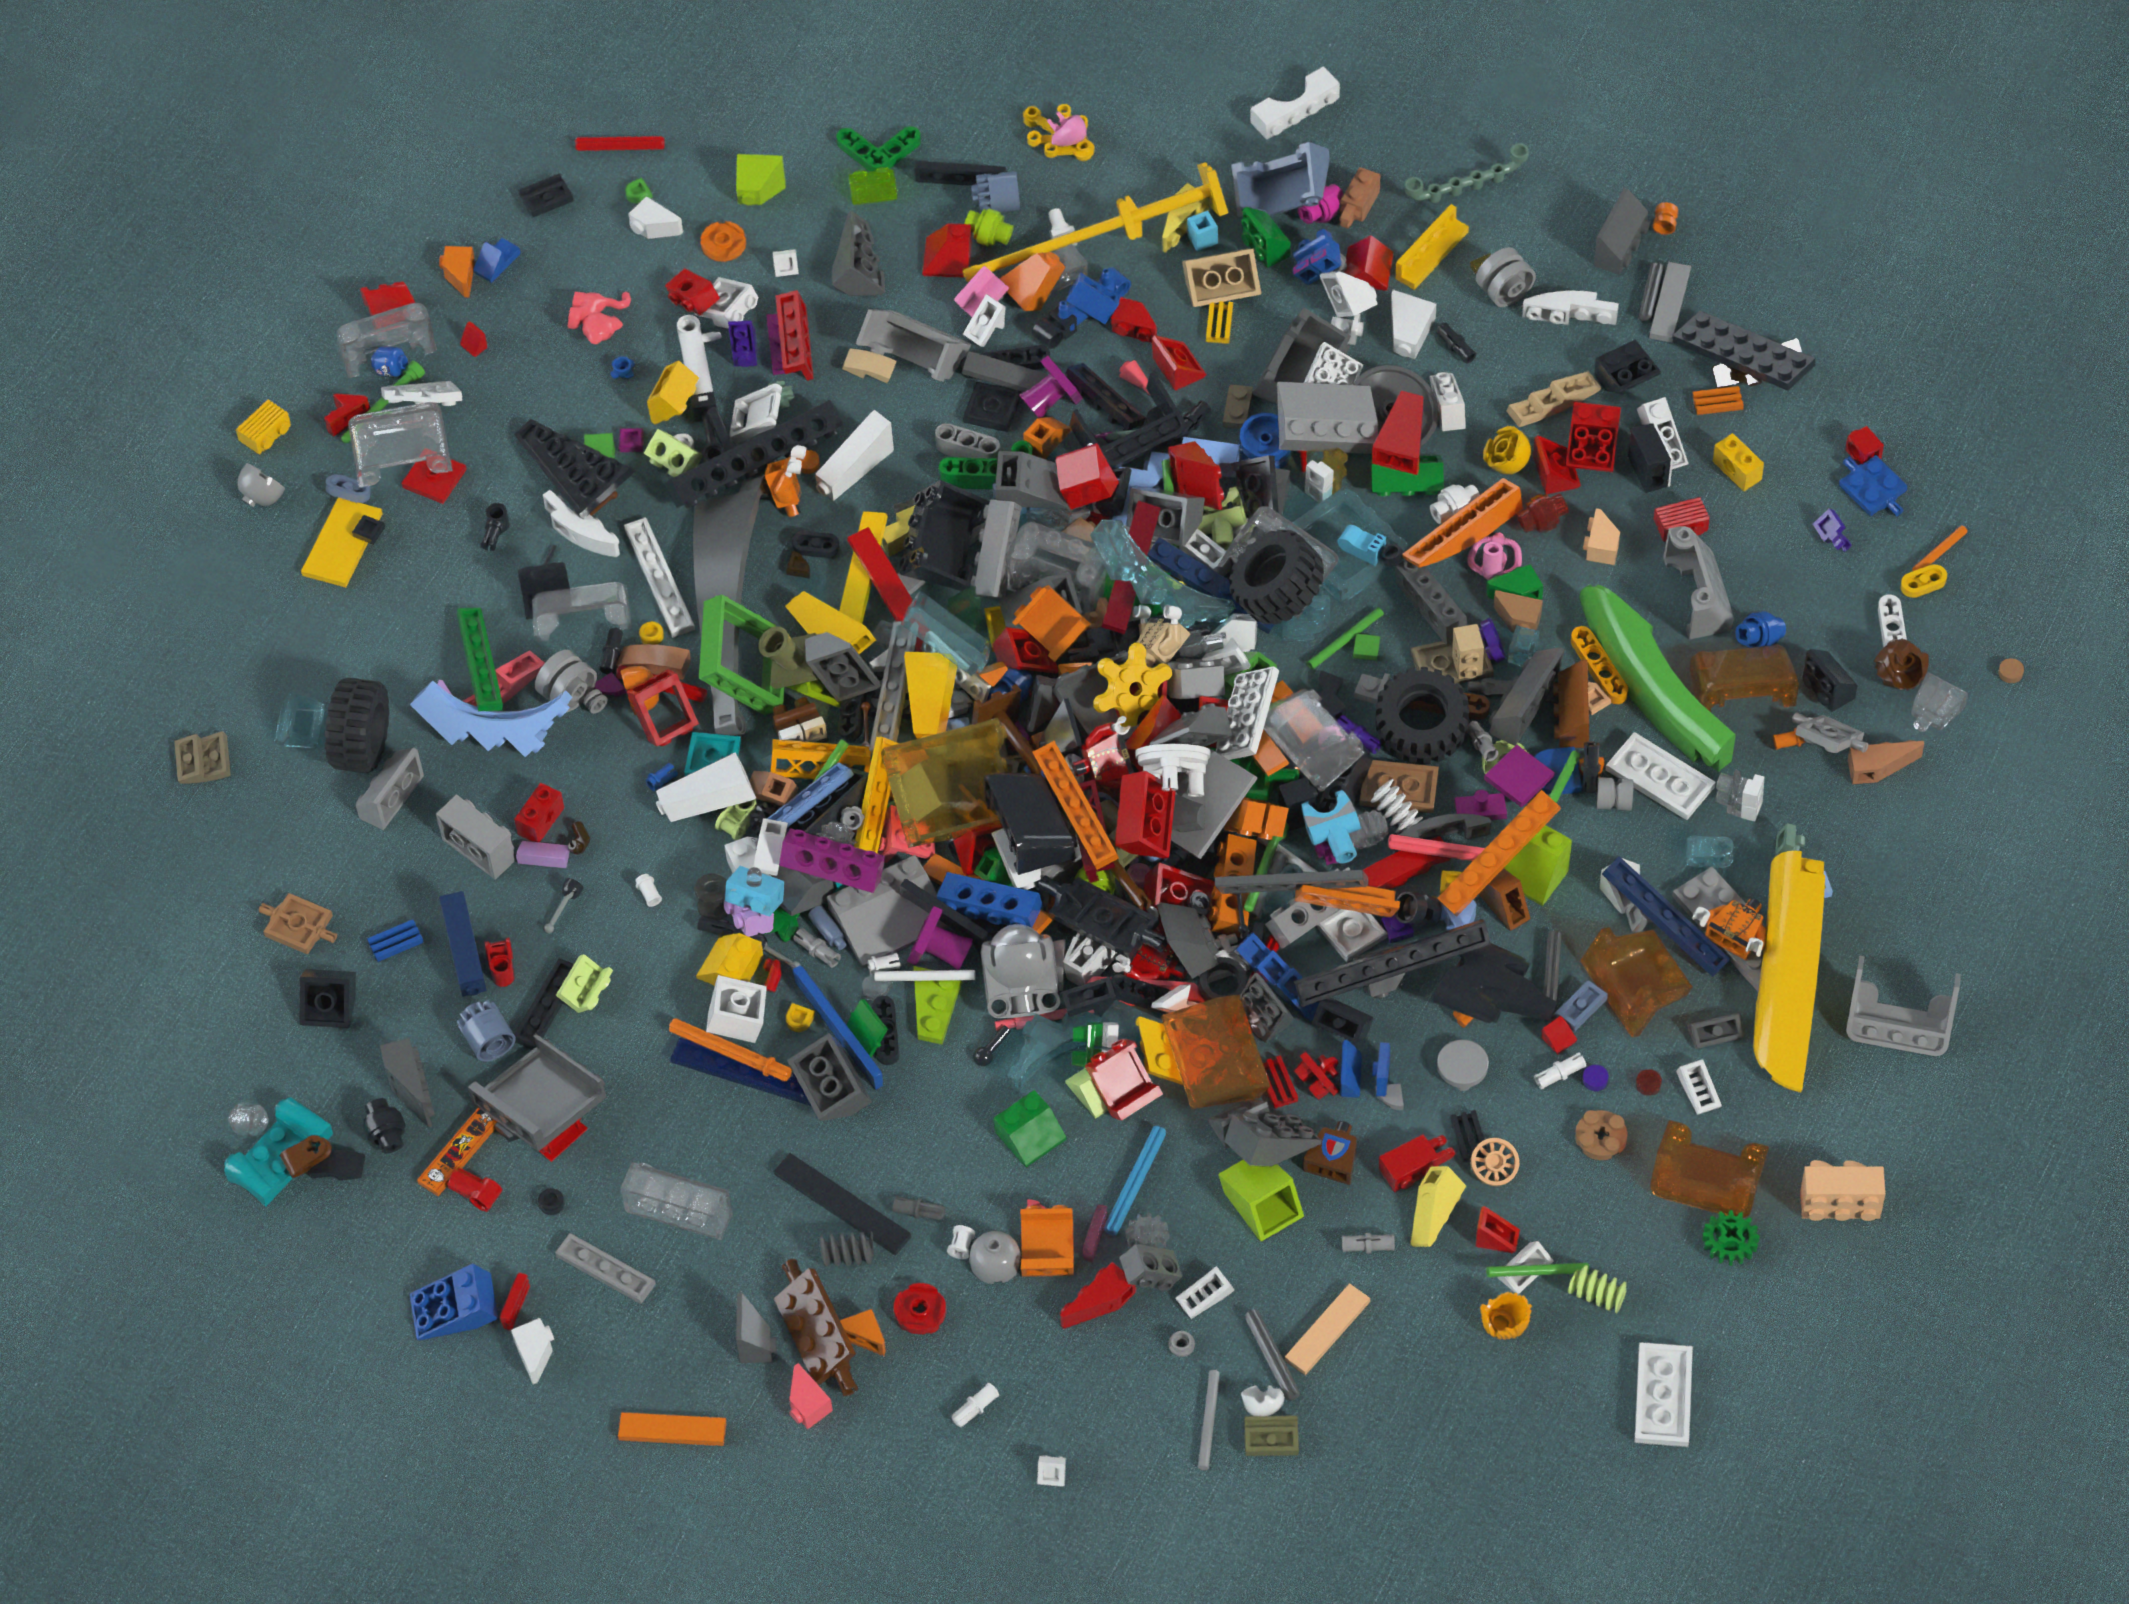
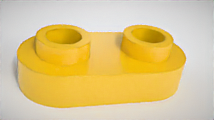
M1933 564L1907 573L1902 578L1901 591L1908 597L1916 598L1941 589L1946 584L1947 571L1942 566Z

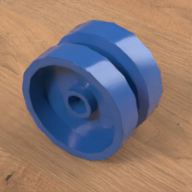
M1259 413L1251 416L1240 429V456L1242 461L1271 455L1275 456V468L1282 469L1291 458V450H1279L1278 415Z

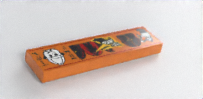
M477 1108L417 1179L418 1184L439 1196L448 1186L447 1184L453 1171L465 1166L492 1134L498 1122Z

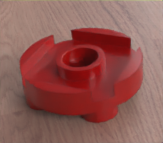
M915 1283L908 1286L909 1288L903 1292L901 1291L894 1301V1315L899 1328L912 1334L936 1332L946 1316V1302L944 1297L938 1292V1289L930 1284ZM919 1304H923L924 1309L927 1310L917 1313L913 1308H918Z

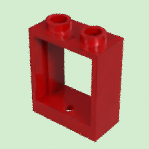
M670 669L626 691L648 741L655 746H665L672 741V738L679 734H688L693 730L692 727L699 724L677 673ZM672 686L686 718L657 733L644 701Z

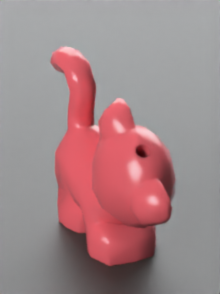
M575 292L568 318V328L576 329L582 323L583 334L592 344H599L601 341L608 340L615 330L623 326V323L615 316L610 317L600 312L605 307H612L618 310L627 308L631 302L630 294L628 292L622 293V300L618 301L613 298L603 297L598 293Z

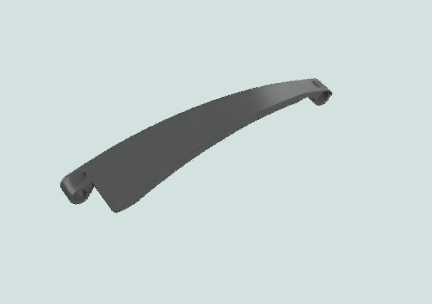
M765 476L744 480L739 493L701 501L696 505L693 526V559L701 638L704 601L722 594L741 605L746 560L759 508V499L772 495ZM724 620L721 665L738 674L739 628ZM710 685L713 696L714 728L716 734L731 736L744 734L746 732V722L739 709L738 700Z

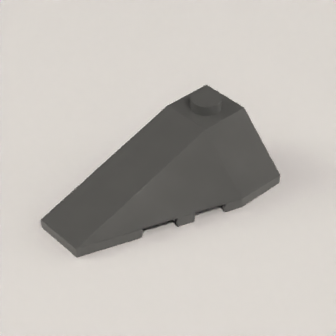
M850 211L847 215L832 268V284L837 290L843 291L849 296L882 295L885 292V276L883 271L879 270L877 266L880 259L877 254H874L872 249L874 240L869 223L853 211Z

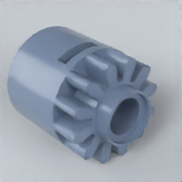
M1016 171L1003 172L997 175H976L977 185H971L973 206L979 205L980 213L983 209L988 210L989 208L999 212L1020 210Z
M486 1000L484 1003L480 1001L473 1003L460 1014L462 1018L457 1020L458 1027L478 1060L483 1062L495 1060L506 1054L513 1047L516 1040L515 1035L494 1002L490 1003L489 1000Z

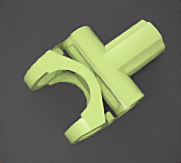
M1236 486L1229 488L1227 497L1222 502V510L1204 506L1202 522L1197 528L1205 535L1212 534V540L1225 551L1235 547L1232 528L1247 524L1243 502ZM1231 501L1234 507L1228 509L1227 504Z

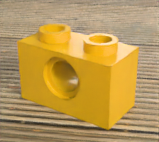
M1733 433L1715 444L1713 463L1743 492L1762 480L1764 462Z

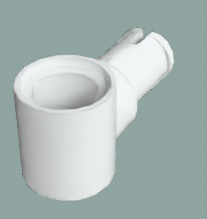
M1060 209L1049 211L1048 215L1052 224V229L1050 230L1051 239L1075 231L1073 225L1069 226L1064 221ZM1077 243L1071 244L1060 249L1077 246Z

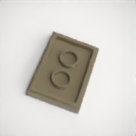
M1483 639L1482 675L1474 678L1458 679L1452 657L1453 643L1446 645L1443 641L1413 647L1410 650L1416 671L1421 670V667H1428V671L1433 672L1434 669L1441 670L1443 676L1449 674L1454 678V684L1494 676V669L1486 653Z

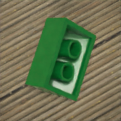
M1441 455L1420 456L1419 472L1417 475L1372 464V457H1370L1372 493L1377 492V496H1390L1391 492H1400V495L1409 496L1415 495V491H1424L1425 495H1437L1438 491L1444 489V463Z

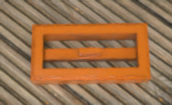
M1739 386L1694 391L1692 395L1697 415L1743 410L1744 407Z

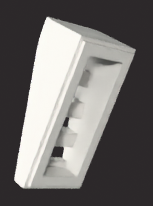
M1703 1059L1678 1068L1676 1071L1697 1115L1722 1106ZM1698 1073V1077L1690 1079V1074ZM1702 1081L1703 1085L1693 1087V1083ZM1707 1091V1094L1697 1097L1696 1092ZM1709 1098L1712 1100V1103L1703 1106L1699 1102Z
M1216 1266L1175 1299L1192 1319L1235 1290ZM1216 1280L1222 1286L1219 1289H1217L1213 1284V1282ZM1206 1286H1209L1213 1292L1210 1296L1204 1290ZM1200 1292L1205 1300L1201 1302L1195 1293ZM1191 1297L1197 1306L1192 1308L1187 1302V1298Z

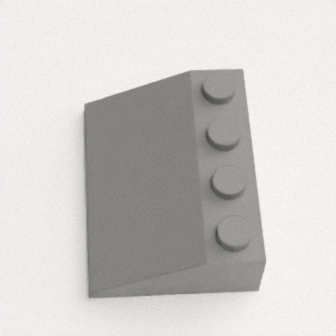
M1294 382L1277 383L1279 450L1372 454V446L1378 437V421L1370 386Z
M1210 749L1206 774L1203 775L1204 796H1188L1189 778L1186 772L1179 774L1177 780L1178 790L1175 793L1205 806V830L1183 833L1178 829L1172 830L1170 844L1201 859L1255 783L1257 777Z
M916 855L884 869L881 881L874 893L848 886L827 896L829 913L845 935V940L862 968L868 966L867 960H870L872 956L879 958L891 955L914 944L929 914L899 894L900 885L904 879L910 880L937 898V893ZM940 920L936 924V926L942 929L949 927Z

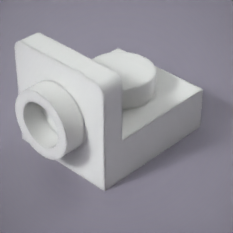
M1360 313L1355 315L1354 320L1332 317L1331 324L1351 336L1347 344L1355 345L1357 336H1362L1364 322H1360Z

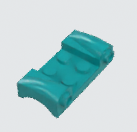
M292 1097L279 1101L275 1108L277 1121L246 1155L241 1152L231 1154L224 1163V1171L228 1181L245 1188L265 1207L292 1179L279 1156L280 1153L311 1135H317L327 1140L333 1135L331 1125ZM316 1143V1149L313 1151H318V1147L321 1145Z

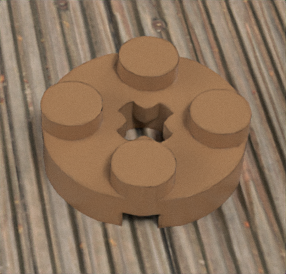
M1590 1110L1578 1122L1575 1140L1587 1157L1595 1160H1608L1618 1152L1621 1153L1625 1148L1627 1128L1624 1124V1119L1619 1115L1604 1110ZM1604 1131L1608 1136L1598 1139V1135L1595 1133Z

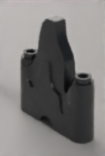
M1492 943L1460 954V961L1456 967L1448 969L1433 999V1003L1485 1023H1497L1501 1012L1516 1013L1530 1018L1548 1019L1555 1012L1557 1001L1542 994L1531 981L1525 978L1530 963L1526 962L1525 958Z

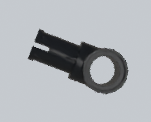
M493 503L486 509V532L481 542V547L487 551L489 546L490 551L496 549L499 535L507 531L510 525L507 509L501 503Z

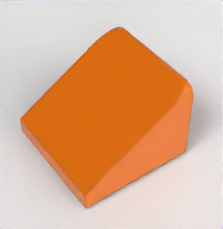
M1000 661L980 668L976 672L993 687L1007 672L1008 667Z

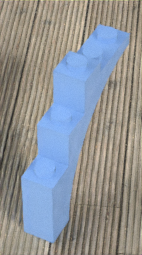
M1189 437L1183 438L1182 444L1195 441L1201 448H1204L1206 454L1212 457L1216 465L1220 466L1222 477H1236V471L1232 470L1231 463L1239 461L1240 445ZM1151 452L1150 460L1145 461L1144 470L1130 468L1132 471L1124 509L1121 515L1113 516L1111 528L1116 521L1127 526L1131 488L1149 487L1164 490L1161 461L1169 459V454Z
M432 680L414 698L410 705L451 745L458 739L461 742L464 741L471 734L488 751L495 745L499 748L508 740L526 757L531 751L537 753L544 746L543 739L547 735L546 730L554 723L552 719L556 715L559 718L562 717L569 710L570 707L567 704L572 699V696L565 690L553 700L535 708L522 711L478 712L477 706L465 703L447 693Z

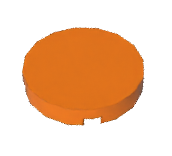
M725 221V223L720 224L719 222L712 223L701 234L703 253L715 261L726 262L734 260L743 253L746 247L744 230L738 224L731 221Z

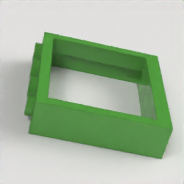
M722 594L704 601L699 679L763 715L773 713L774 707L783 705L784 687L774 689L770 685L772 659L763 656L762 686L759 687L722 666L721 654L724 620L759 640L765 631L775 627L776 624L767 621L760 615L755 614Z

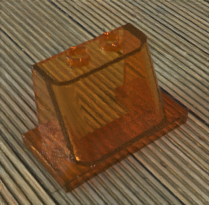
M1610 927L1602 928L1580 960L1597 987L1608 994L1607 1002L1632 1038L1640 1036L1657 1010L1686 997L1692 989V985L1654 930L1616 937Z

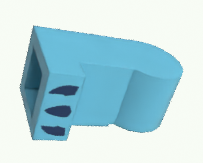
M1348 525L1337 542L1339 547L1345 552L1376 566L1380 560L1382 549L1386 546V537L1378 533L1374 536L1362 531L1355 525Z

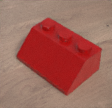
M1147 771L1122 775L1115 846L1130 854L1169 858L1176 791H1172L1171 788L1170 791L1162 790L1163 781Z

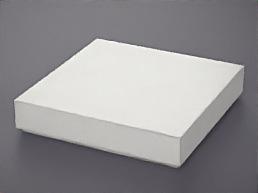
M1340 909L1317 925L1319 931L1347 963L1353 957L1359 956L1387 938V932L1371 914Z

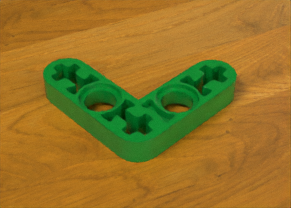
M912 126L902 129L879 148L875 147L851 128H843L836 135L838 147L874 175L886 173L921 143L920 131ZM865 148L868 152L866 154H858L857 150ZM891 148L900 149V151L896 154H892L889 152Z

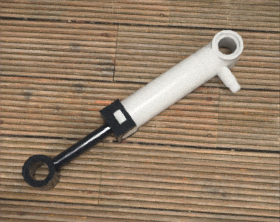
M685 315L678 320L677 329L684 365L699 377L695 385L696 391L691 396L695 422L703 421L707 446L702 451L704 463L726 452L722 445L716 443L714 429L707 415L709 409L717 408L704 347L705 342L721 339V332L702 334L699 319L693 315ZM712 470V476H719L716 471Z

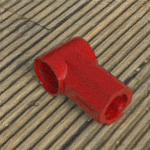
M462 1168L453 1171L447 1184L449 1189L468 1198L476 1208L484 1212L489 1211L503 1191L501 1186L494 1180L486 1177L481 1179Z

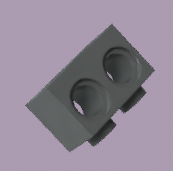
M1135 1244L1120 1256L1128 1284L1165 1291L1172 1288L1174 1283L1182 1278L1174 1250Z

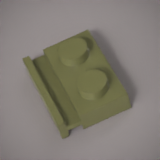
M1245 1416V1456L1299 1455L1298 1416Z

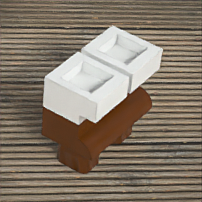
M806 697L799 698L794 702L795 709L787 711L785 705L773 708L774 727L779 740L816 742L827 738L826 725L822 716L820 717L815 703H810Z

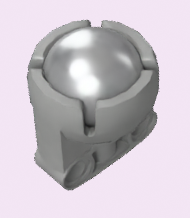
M1013 924L1001 929L992 941L982 944L981 959L987 1008L991 1016L995 1018L1033 1016L1055 1011L1059 1007L1060 993L1054 944L1049 935H1040L1033 928L1026 925ZM1047 993H1052L1056 997L1055 1002L1051 1005H1046L1042 1002V997ZM1001 999L1006 1003L1002 1011H995L991 1005L995 1000Z

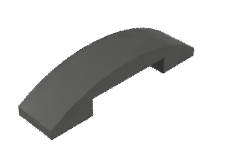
M1447 814L1421 821L1399 835L1427 840L1464 831L1467 840L1490 835L1491 820L1488 817L1474 814Z

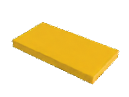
M338 497L301 570L302 576L346 588L368 544L353 537L352 531L363 515L380 520L383 514L382 509Z

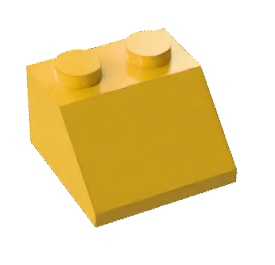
M740 933L718 938L697 973L696 978L714 986L718 975L750 982L764 958L762 942Z

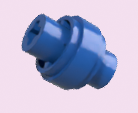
M1766 611L1749 614L1742 624L1737 626L1735 635L1741 645H1747V647L1755 651H1763L1773 648L1779 639L1785 636L1786 625L1780 617H1775Z
M1008 669L995 686H991L987 701L991 700V694L1000 691L1004 695L1012 691V685L1017 684L1021 689V705L1027 700L1030 692L1029 687L1033 684L1031 674L1027 670Z

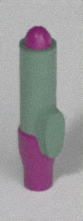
M1136 430L1095 434V437L1102 438L1106 442H1113Z

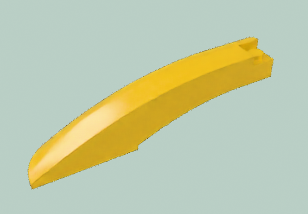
M1786 851L1778 854L1772 860L1770 867L1766 945L1763 950L1756 1001L1753 1048L1761 1069L1765 1068L1772 1075L1773 1081L1787 1089L1801 1092L1806 1068L1818 974L1825 875H1823L1824 861L1802 858V851Z

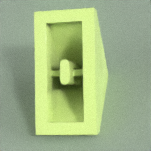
M1085 1068L1066 1080V1084L1095 1119L1108 1111Z

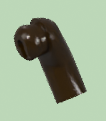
M577 821L571 826L576 838L572 840L573 843L568 844L569 851L574 855L584 853L590 842V836L583 822Z

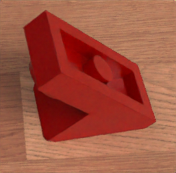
M333 394L337 410L331 411L324 417L327 430L333 437L356 423L370 409L366 396Z

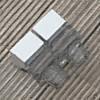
M1735 770L1733 776L1720 773L1716 785L1718 792L1715 803L1726 805L1728 814L1755 822L1763 802L1765 777L1755 774L1753 780L1743 778L1739 770Z

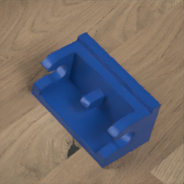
M1080 272L1069 289V295L1066 298V301L1106 324L1118 307L1120 296Z

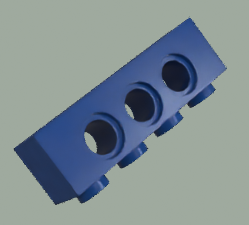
M947 872L936 896L937 899L961 915L971 919L987 920L996 925L1022 924L1032 928L1040 910L1043 909L1040 895L1037 892Z

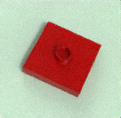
M424 449L403 480L402 488L444 504L467 470L466 465Z

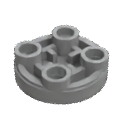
M1455 1040L1446 1044L1441 1049L1437 1059V1071L1446 1083L1460 1091H1467L1485 1078L1488 1071V1056L1485 1050L1473 1041Z

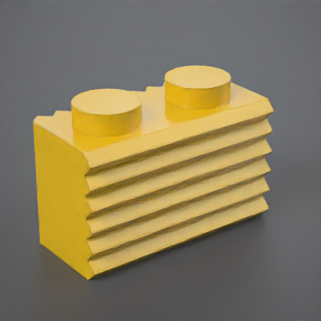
M268 399L236 429L238 440L256 453L261 454L262 451L272 446L278 436L288 431L291 425L287 411H284L283 408L281 409L280 406H277Z

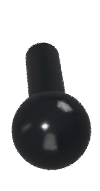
M1003 1025L985 1047H979L974 1051V1062L978 1066L989 1065L993 1060V1052L1012 1031Z

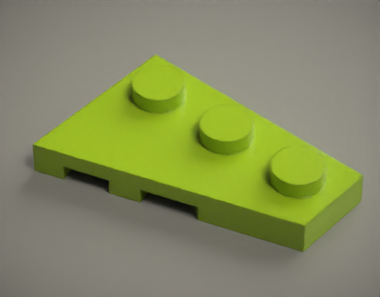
M914 966V971H936ZM962 980L914 981L918 1040L943 1045Z

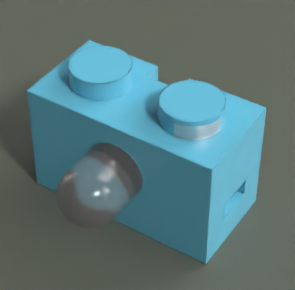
M739 866L726 881V902L740 907L749 905L752 911L769 917L783 902L784 881L763 874L757 867L748 869Z

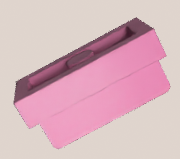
M983 266L955 297L954 301L973 317L986 294L999 301L1009 288L986 266Z

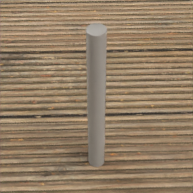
M1217 1370L1209 1371L1198 1463L1200 1470L1209 1469L1220 1372Z

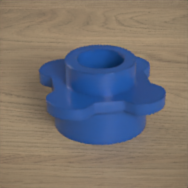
M618 357L612 361V378L630 379L634 376L632 367L635 366V363L632 359Z

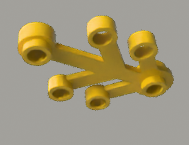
M1061 104L1058 106L1057 112L1059 111L1065 119L1071 116L1069 105ZM1030 106L1024 111L1023 120L1025 125L1028 127L1039 125L1051 133L1050 135H1041L1037 131H1031L1027 135L1030 146L1035 147L1040 144H1046L1044 152L1047 157L1054 158L1059 155H1074L1076 159L1086 161L1094 154V144L1087 140V134L1083 141L1074 145L1062 147L1053 145L1051 142L1055 131L1049 125L1047 119L1041 116V111L1034 106ZM1079 115V116L1083 119V121H1084V123H1085V125H1086V129H1087V127H1088V119H1087V117H1086V116H1083V115Z

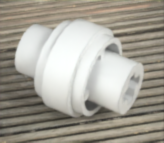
M1451 485L1441 490V493L1438 494V501L1430 505V512L1434 520L1441 524L1480 496V493L1474 485H1469L1465 488L1461 485Z

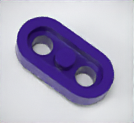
M1490 618L1481 621L1479 631L1483 641H1487L1488 646L1485 647L1489 659H1494L1497 663L1505 660L1506 655L1494 623Z

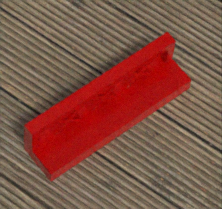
M798 290L776 295L783 370L785 374L802 371L807 381L812 380L814 377L806 304Z

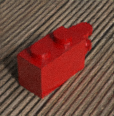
M1422 1134L1379 1156V1170L1394 1192L1400 1189L1405 1190L1410 1188L1416 1181L1424 1178L1431 1166H1439L1452 1159L1455 1151L1450 1147L1436 1153L1435 1150L1447 1143L1445 1136L1440 1135L1428 1141L1425 1135Z

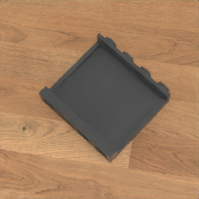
M1126 650L1121 651L1110 659L1117 665L1124 664L1128 659V652ZM1099 661L1091 666L1084 665L1073 673H1063L1057 678V683L1052 690L1060 703L1063 699L1069 698L1077 728L1085 740L1095 727L1110 722L1116 723L1118 720L1115 708H1111L1104 713H1099L1093 708L1095 697L1103 694L1108 688L1107 679L1098 672ZM1137 721V725L1131 727L1123 735L1125 743L1142 721Z
M535 1034L533 1037L536 1047L487 1086L483 1087L475 1081L468 1086L473 1105L531 1147L540 1151L607 1097L604 1090L605 1083L598 1074H592L581 1062H575L565 1051L555 1048L551 1041L548 1039L544 1040Z

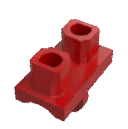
M1305 1051L1300 1056L1303 1061L1295 1068L1294 1072L1304 1083L1314 1074L1318 1077L1308 1087L1318 1100L1329 1092L1333 1096L1337 1094L1339 1090L1327 1075L1330 1074L1333 1078L1338 1076L1339 1072L1336 1070L1339 1061L1336 1057L1327 1059L1324 1055H1321L1318 1058L1321 1065L1318 1066Z

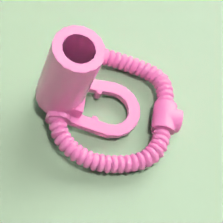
M1500 532L1495 533L1493 537L1486 536L1472 545L1467 557L1468 565L1472 571L1479 573L1487 580L1497 575L1509 573L1522 565L1520 546L1512 539L1505 538ZM1483 543H1487L1484 546L1483 566L1480 567L1474 561L1478 548ZM1504 544L1512 547L1515 553L1514 566L1507 570H1504L1507 562V555L1503 552L1502 547Z

